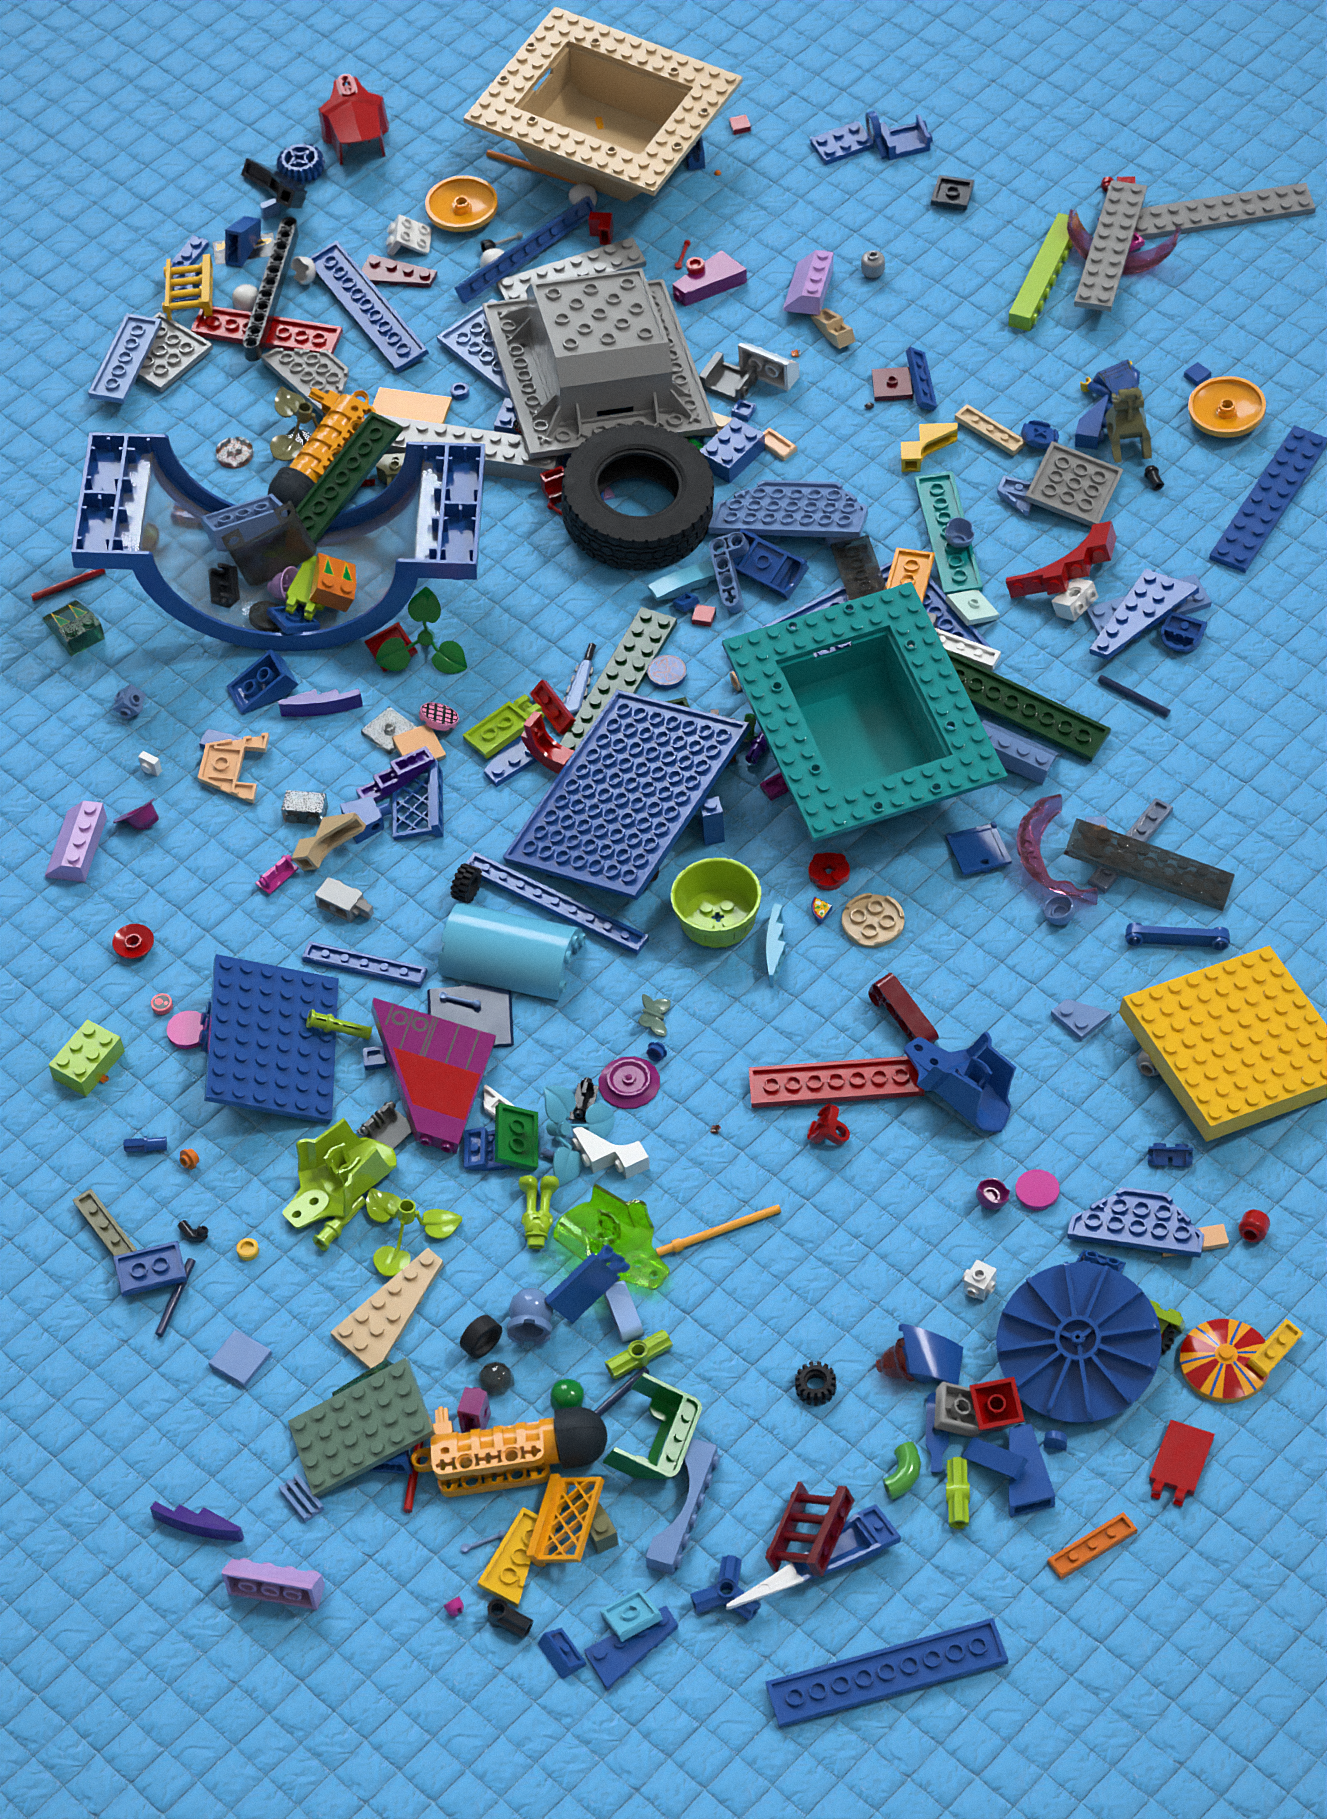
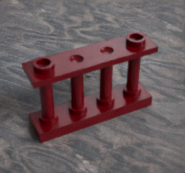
M797 1482L772 1543L766 1551L765 1558L774 1572H778L782 1561L807 1563L814 1576L823 1577L855 1501L847 1486L838 1485L833 1496L809 1494L803 1483ZM807 1503L829 1506L825 1515L803 1513ZM799 1522L821 1525L819 1533L816 1535L796 1533L795 1530ZM790 1542L813 1544L808 1554L786 1552Z

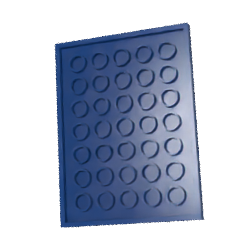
M216 954L213 965L204 1101L330 1124L333 1109L336 1031L324 1032L323 1029L316 1027L307 1028L306 1021L311 1009L325 1015L328 1013L332 1014L337 1019L339 978Z

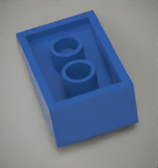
M270 649L226 687L240 712L244 714L284 698L299 684L285 660Z

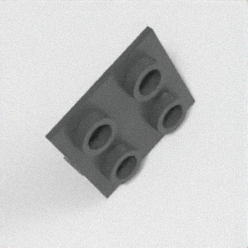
M389 1101L385 1102L374 1115H371L356 1132L362 1137L371 1138L386 1144L394 1150L412 1133L408 1119L396 1111V1105Z

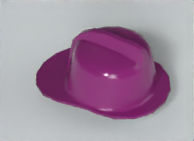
M155 798L143 806L118 817L113 823L126 820L135 829L145 830L159 820V816L152 804Z

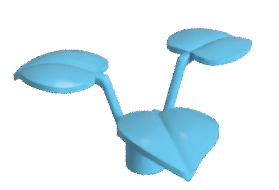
M562 1086L543 1087L545 1111L550 1119L547 1122L546 1130L549 1135L556 1136V1140L566 1146L559 1147L553 1157V1174L559 1179V1186H563L574 1180L582 1170L581 1155L577 1151H572V1146L563 1137H566L571 1132V1128L588 1127V1131L603 1139L612 1131L615 1116L614 1112L605 1104L595 1103L589 1106L586 1111V1124H569L565 1119L570 1118L569 1112L573 1111L576 1106L573 1092Z

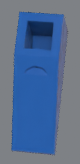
M1105 395L1079 419L1075 433V447L1098 450L1099 442L1103 443L1104 431L1102 430L1107 428L1106 413L1111 408V403H1108L1109 395Z

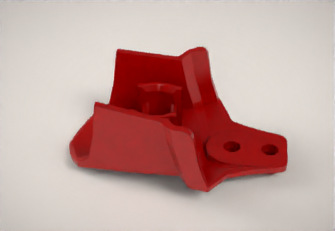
M349 74L339 76L337 80H334L330 99L318 108L324 142L333 145L340 165H343L342 144H347L350 147L351 143L364 141L371 143V140L375 138L379 139L382 156L386 157L383 134L388 132L389 122L383 96L368 92L355 76Z

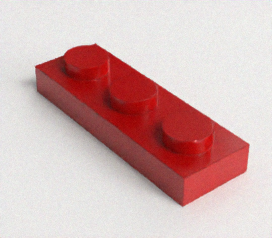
M542 679L530 692L531 697L541 706L542 712L557 732L564 735L576 720L549 683Z

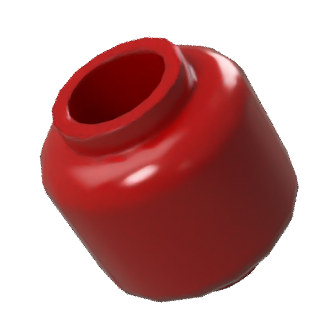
M1248 1210L1244 1213L1238 1226L1239 1233L1248 1242H1260L1267 1235L1270 1228V1219L1260 1210Z

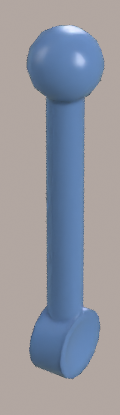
M444 991L439 994V998L442 1001L449 999L473 1005L475 1008L481 1005L479 1000L471 1001L450 996Z
M500 1530L498 1534L475 1543H464L461 1545V1551L467 1554L472 1548L498 1538L504 1539L507 1532Z

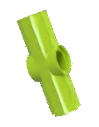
M662 1329L644 1340L633 1341L627 1350L605 1361V1366L610 1376L616 1380L635 1368L641 1369L643 1366L646 1367L649 1360L672 1348L673 1344L669 1335Z
M953 1457L947 1460L948 1483H946V1504H948L949 1527L963 1529L969 1526L968 1503H970V1485L967 1482V1460L961 1457Z

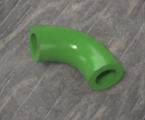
M905 1442L894 1450L898 1461V1468L892 1475L882 1479L885 1490L891 1500L899 1498L911 1490L919 1478L921 1460L914 1442Z

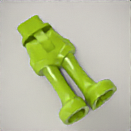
M525 1175L520 1177L518 1182L519 1188L525 1193L527 1198V1208L521 1217V1224L524 1226L527 1247L530 1249H543L545 1241L548 1239L550 1226L553 1224V1215L549 1213L552 1194L559 1188V1179L549 1175L541 1178L540 1211L537 1212L538 1180L533 1176Z

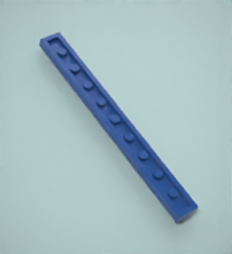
M585 196L455 286L454 289L462 304L478 296L587 220L590 212H597L590 196Z
M474 852L466 861V864L482 870V880L638 955L649 941L647 934L477 852Z

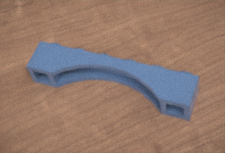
M691 1438L684 1457V1467L689 1478V1493L686 1503L675 1521L664 1531L653 1537L646 1555L647 1568L674 1575L676 1567L680 1568L683 1561V1548H687L690 1543L691 1534L689 1532L691 1527L695 1528L698 1521V1508H702L705 1502L706 1494L704 1492L706 1487L710 1488L712 1484L713 1468H717L720 1462L717 1445Z

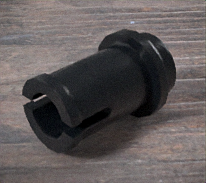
M1154 465L1146 467L1144 476L1149 479L1153 490L1162 489L1164 482L1159 475V469Z

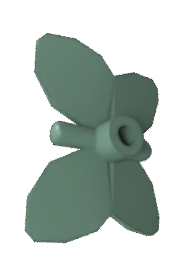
M642 994V1002L645 1009L642 1010L644 1014L640 1016L638 1023L643 1027H650L652 1032L658 1036H666L667 1029L664 1022L661 1021L664 1020L665 1016L661 1014L666 1013L670 1008L671 1001L663 998L653 1001L648 995Z

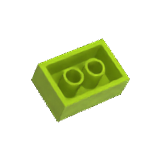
M87 1019L48 1066L54 1080L87 1097L100 1082L99 1080L110 1070L125 1050L120 1036Z

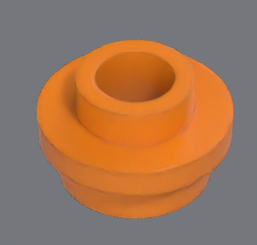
M191 1148L180 1152L179 1160L182 1166L190 1170L196 1168L199 1163L197 1153Z

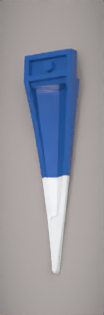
M877 1504L855 1513L845 1522L824 1575L880 1555L882 1550L900 1543V1534ZM811 1549L806 1551L804 1554H808L811 1551ZM791 1562L771 1577L729 1602L726 1610L801 1584L818 1576L813 1575L807 1563Z

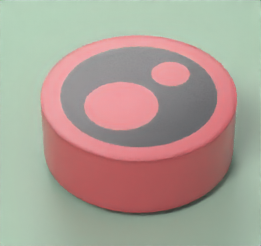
M157 994L151 1000L152 1010L158 1015H165L173 1008L172 999L167 994Z

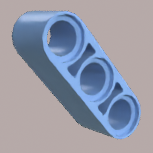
M622 1280L614 1283L604 1293L621 1341L626 1342L644 1336L640 1319L625 1281Z

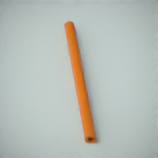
M489 149L486 152L487 157L576 185L578 184L565 177L531 165L530 162Z

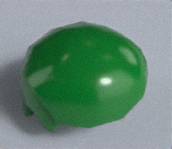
M561 1379L554 1383L550 1392V1404L554 1410L582 1407L584 1389L580 1382L573 1379Z

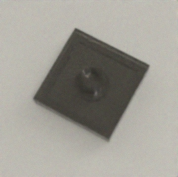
M388 707L361 730V734L391 755L397 750L392 737L417 728V726L391 707Z

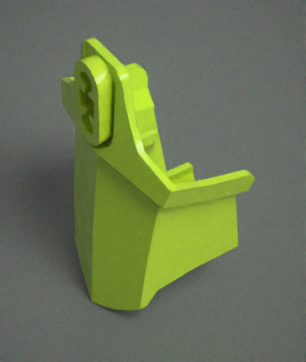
M344 1118L315 1140L307 1138L299 1140L296 1143V1150L298 1155L297 1171L301 1187L282 1214L296 1229H301L328 1216L346 1217L352 1211L354 1200L397 1167V1158L393 1148L371 1138H359Z

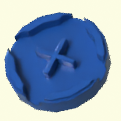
M1031 420L1027 424H1023L1021 430L1022 439L1027 444L1046 450L1052 441L1058 442L1059 434L1055 428L1054 430L1050 428L1051 425L1040 420Z

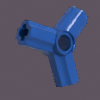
M733 1555L722 1556L718 1583L690 1594L697 1614L719 1606H727L729 1602L746 1593L738 1587L742 1559ZM724 1589H729L732 1591V1593L729 1595H725L721 1591ZM754 1600L732 1608V1610L747 1621H750L757 1614L761 1603Z

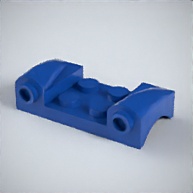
M741 528L739 532L748 541L749 550L746 554L733 558L736 573L739 575L742 573L788 600L808 571V562L800 556L796 557L761 539L754 532H748ZM742 541L737 542L735 546H739Z

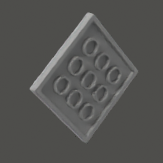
M159 312L152 318L161 319L162 326L137 377L158 391L163 392L211 352L213 345L176 321L168 320L166 315Z
M1052 441L1024 500L1092 527L1093 524L1100 523L1124 469Z

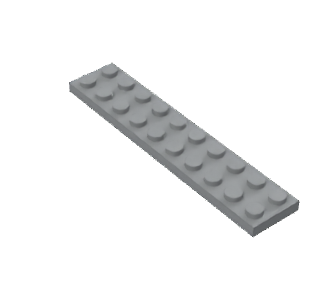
M1111 180L1076 293L1074 307L1111 312L1147 193L1146 185Z
M1300 183L1145 207L1141 209L1135 232L1145 240L1315 213V205L1307 184Z

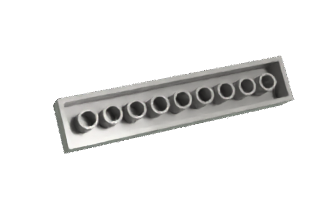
M381 415L401 425L403 431L384 455L405 453L406 443L409 441L485 444L486 454L485 475L541 483V473L560 467L564 460V454L530 459L522 435Z

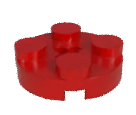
M817 853L809 863L808 876L810 881L817 884L819 889L827 891L840 888L841 884L849 880L850 866L845 855L841 853ZM832 869L834 871H831V874H827L825 870Z

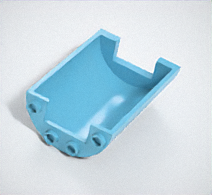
M457 903L453 907L441 939L443 942L442 952H439L438 975L559 1000L561 993H565L567 981L564 980L566 964L571 962L572 950L574 953H578L580 945H584L586 933H583L579 927L465 903Z

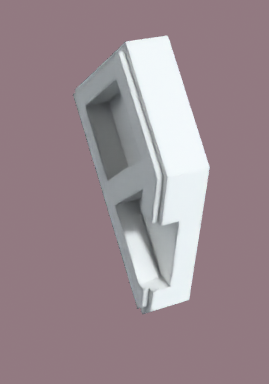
M485 1084L484 1110L485 1113L495 1119V1106L498 1103L514 1105Z

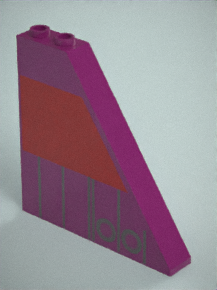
M373 998L371 1013L415 1141L424 1146L440 1148L446 1153L453 1152L457 1154L494 1048L496 1035Z

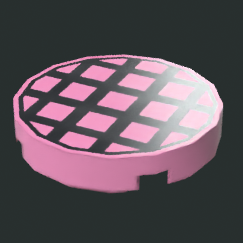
M425 703L421 706L418 714L420 720L426 721L428 727L441 731L456 728L459 716L454 709L441 703Z

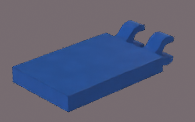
M606 1244L597 1255L592 1252L545 1300L552 1308L573 1324L621 1278L618 1273L628 1271L631 1266L620 1254L617 1255L611 1246Z

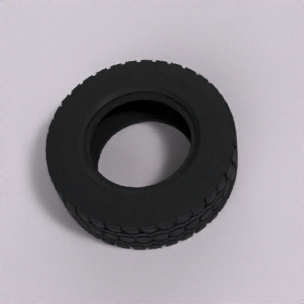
M626 424L607 428L606 431L597 432L595 436L592 435L585 442H582L567 461L562 477L561 512L563 522L570 538L574 543H577V546L583 552L585 551L587 555L593 559L596 558L597 561L603 564L607 563L608 566L620 567V569L652 570L656 569V567H666L670 563L672 565L680 561L681 558L684 559L690 555V552H693L701 544L707 534L712 518L714 501V480L710 465L702 452L698 451V448L692 442L689 443L688 439L679 436L671 430L667 431L665 428H656L653 425L646 424L645 426H642V424H632L630 426ZM644 478L664 486L673 495L675 500L669 507L659 513L649 516H630L612 509L604 502L600 495L609 485L619 480Z

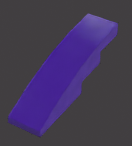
M359 688L339 694L337 689L318 694L316 689L278 701L280 714L283 717L321 716L363 707Z
M424 746L391 761V768L373 775V782L356 789L359 799L372 797L375 802L387 797L409 783L434 763V756L427 746Z
M156 1501L150 1507L153 1519L172 1528L216 1540L242 1542L244 1539L241 1527L204 1507L199 1514L180 1504L174 1511Z

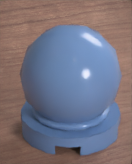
M526 1288L520 1290L512 1297L509 1306L511 1320L507 1324V1336L512 1341L523 1344L524 1341H534V1345H540L550 1340L552 1332L550 1320L553 1308L546 1302L545 1298L547 1295L544 1291L536 1288Z

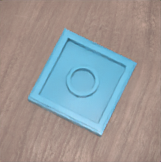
M641 1588L600 1610L602 1617L621 1642L663 1619L659 1610Z

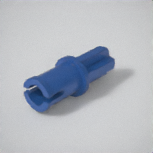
M144 1136V1138L125 1139L123 1142L124 1151H145V1153H148V1151L167 1150V1137L147 1138V1136Z

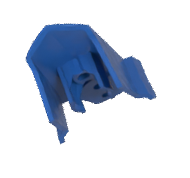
M984 1032L971 1047L953 1052H948L922 1037H917L905 1045L903 1051L919 1074L916 1085L925 1091H936L979 1130L1002 1132L1011 1110L1008 1095L1017 1067L991 1046L992 1038L988 1032Z

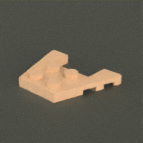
M261 733V736L251 737V735L244 736L243 739L235 741L228 739L206 743L198 774L199 782L249 803H254L258 789L257 784L238 782L245 751L266 752L270 738L269 733Z

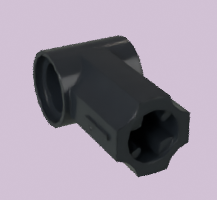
M500 1598L491 1600L487 1606L488 1622L492 1627L503 1628L521 1639L527 1637L533 1625L532 1619L508 1607L507 1603ZM501 1611L503 1614L496 1616L493 1612Z

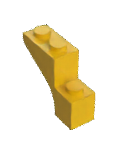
M958 423L919 424V441L901 442V472L921 471L922 460L927 455L955 443L958 440Z

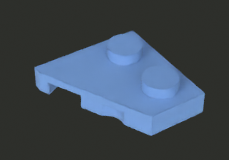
M1004 475L997 489V494L1025 516H1029L1034 504L1024 499L1032 482Z
M1065 999L1051 1010V1016L1080 1041L1111 1018L1109 1011L1070 999Z

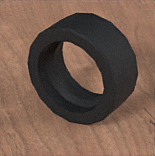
M482 1315L471 1322L465 1329L460 1339V1347L474 1359L481 1358L489 1353L498 1343L502 1335V1326L491 1316Z

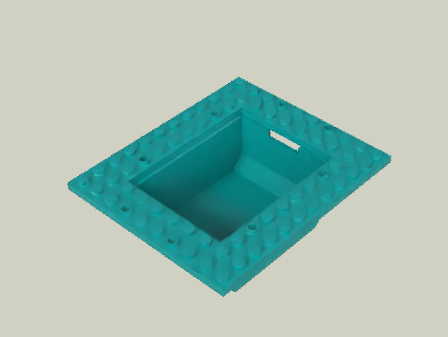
M912 582L722 640L724 651L813 843L1006 781L1008 778ZM851 641V646L817 657L813 654Z

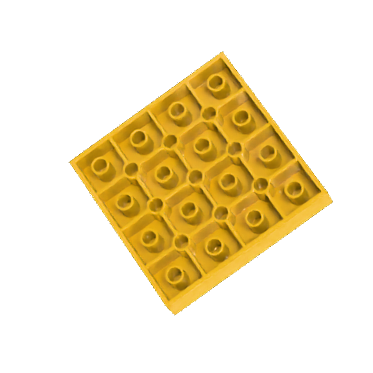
M1270 945L1122 998L1119 1009L1120 1016L1144 1051L1149 1055L1152 1063L1206 1142L1327 1098V1025Z

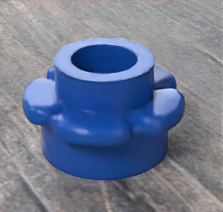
M651 1042L648 1044L646 1053L652 1061L658 1062L667 1056V1050L662 1043Z

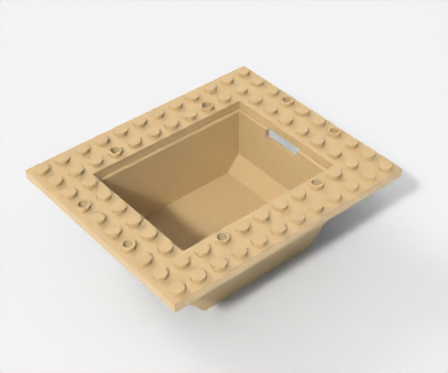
M554 7L463 118L464 123L515 142L531 165L565 177L578 184L587 183L593 186L596 191L627 202L641 192L652 196L657 194L742 84L743 77ZM550 68V74L536 91L532 90ZM595 117H602L604 129H597Z

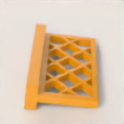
M559 1474L550 1475L526 1556L537 1567H545L546 1563L581 1562L605 1481L602 1477L562 1478ZM576 1485L577 1488L567 1495L569 1486ZM590 1485H595L594 1490L586 1495L584 1490ZM581 1493L584 1498L573 1505L571 1501ZM588 1503V1510L580 1516L578 1510ZM569 1504L571 1508L561 1516L563 1507ZM573 1514H576L578 1518L567 1526L565 1521ZM582 1523V1530L574 1536L572 1531ZM563 1524L565 1529H563L559 1534L554 1536L557 1527ZM569 1534L572 1539L561 1547L559 1541ZM576 1544L575 1554L567 1555L565 1552ZM557 1545L559 1549L552 1555H549L550 1549Z

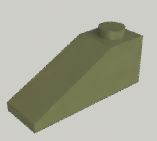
M588 1487L584 1490V1492L586 1495H588L591 1492V1490ZM580 1493L571 1502L575 1505L584 1497ZM599 1501L588 1535L597 1554L619 1545L617 1531ZM588 1503L578 1510L580 1516L588 1510Z

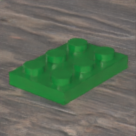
M498 1103L495 1106V1162L535 1172L538 1168V1112L503 1103Z

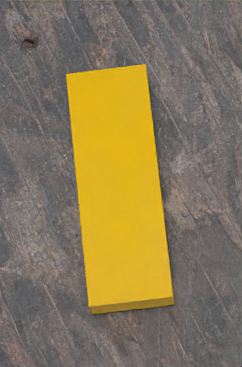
M1286 1318L1247 1363L1265 1378L1304 1333Z

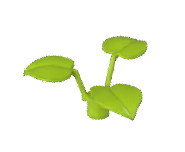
M370 1188L366 1199V1209L370 1218L376 1222L385 1223L390 1218L396 1219L398 1216L400 1221L396 1249L392 1246H383L377 1249L373 1256L375 1268L380 1275L394 1277L410 1263V1254L407 1251L400 1250L404 1225L411 1224L415 1217L420 1225L425 1226V1233L435 1239H445L452 1235L461 1224L463 1217L451 1211L431 1209L424 1212L422 1220L419 1215L420 1212L416 1211L414 1201L410 1199L401 1200L392 1193Z

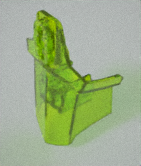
M595 1184L590 1202H583L570 1209L556 1223L553 1234L554 1240L583 1261L592 1252L597 1255L606 1244L611 1246L617 1255L620 1254L631 1267L624 1273H618L621 1278L616 1282L624 1280L626 1283L635 1284L649 1290H656L663 1285L664 1280L670 1274L669 1267L661 1260L652 1247L654 1226L649 1217L647 1205L642 1200L634 1199L626 1202Z

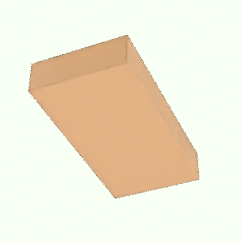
M770 427L763 432L765 434V449L781 460L785 461L797 451L796 445Z

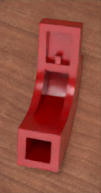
M534 711L523 724L525 731L521 734L522 741L529 752L542 765L559 774L574 753V750L557 743L546 731L542 714Z

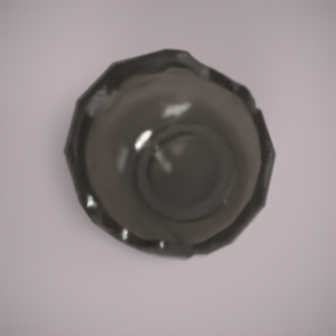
M489 1363L479 1373V1386L492 1396L506 1394L509 1387L514 1386V1374L503 1363Z

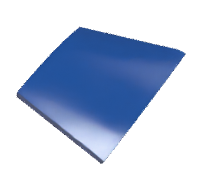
M900 1324L898 1326L899 1331L903 1332L905 1345L902 1346V1350L906 1359L905 1365L908 1375L922 1384L935 1379L941 1383L959 1384L964 1347L946 1337L907 1324Z

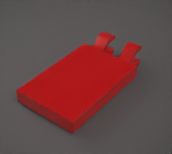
M1170 1420L1149 1476V1481L1154 1483L1151 1489V1497L1160 1500L1165 1486L1176 1490L1173 1505L1182 1507L1186 1494L1194 1496L1215 1434Z

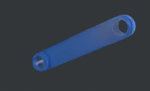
M1133 922L1127 925L1125 932L1126 942L1132 946H1138L1143 943L1213 947L1216 950H1225L1230 943L1229 930L1225 927L1201 929L1143 926L1140 923Z

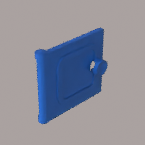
M995 821L991 822V824L945 834V838L951 847L963 876L980 871L988 873L992 868L1012 864Z

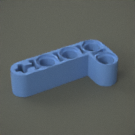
M733 532L713 539L710 542L709 550L722 602L730 613L735 614L743 609L744 602L733 558L746 554L749 550V543L742 533ZM742 541L739 546H735L737 542ZM724 547L722 551L717 552L719 548ZM728 565L725 569L721 570L722 566ZM728 582H732L730 586L725 587Z

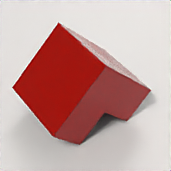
M590 212L588 219L590 236L599 237L600 245L611 244L614 232L613 213Z
M562 466L540 474L542 491L548 502H552L554 505L562 502V477L564 473Z

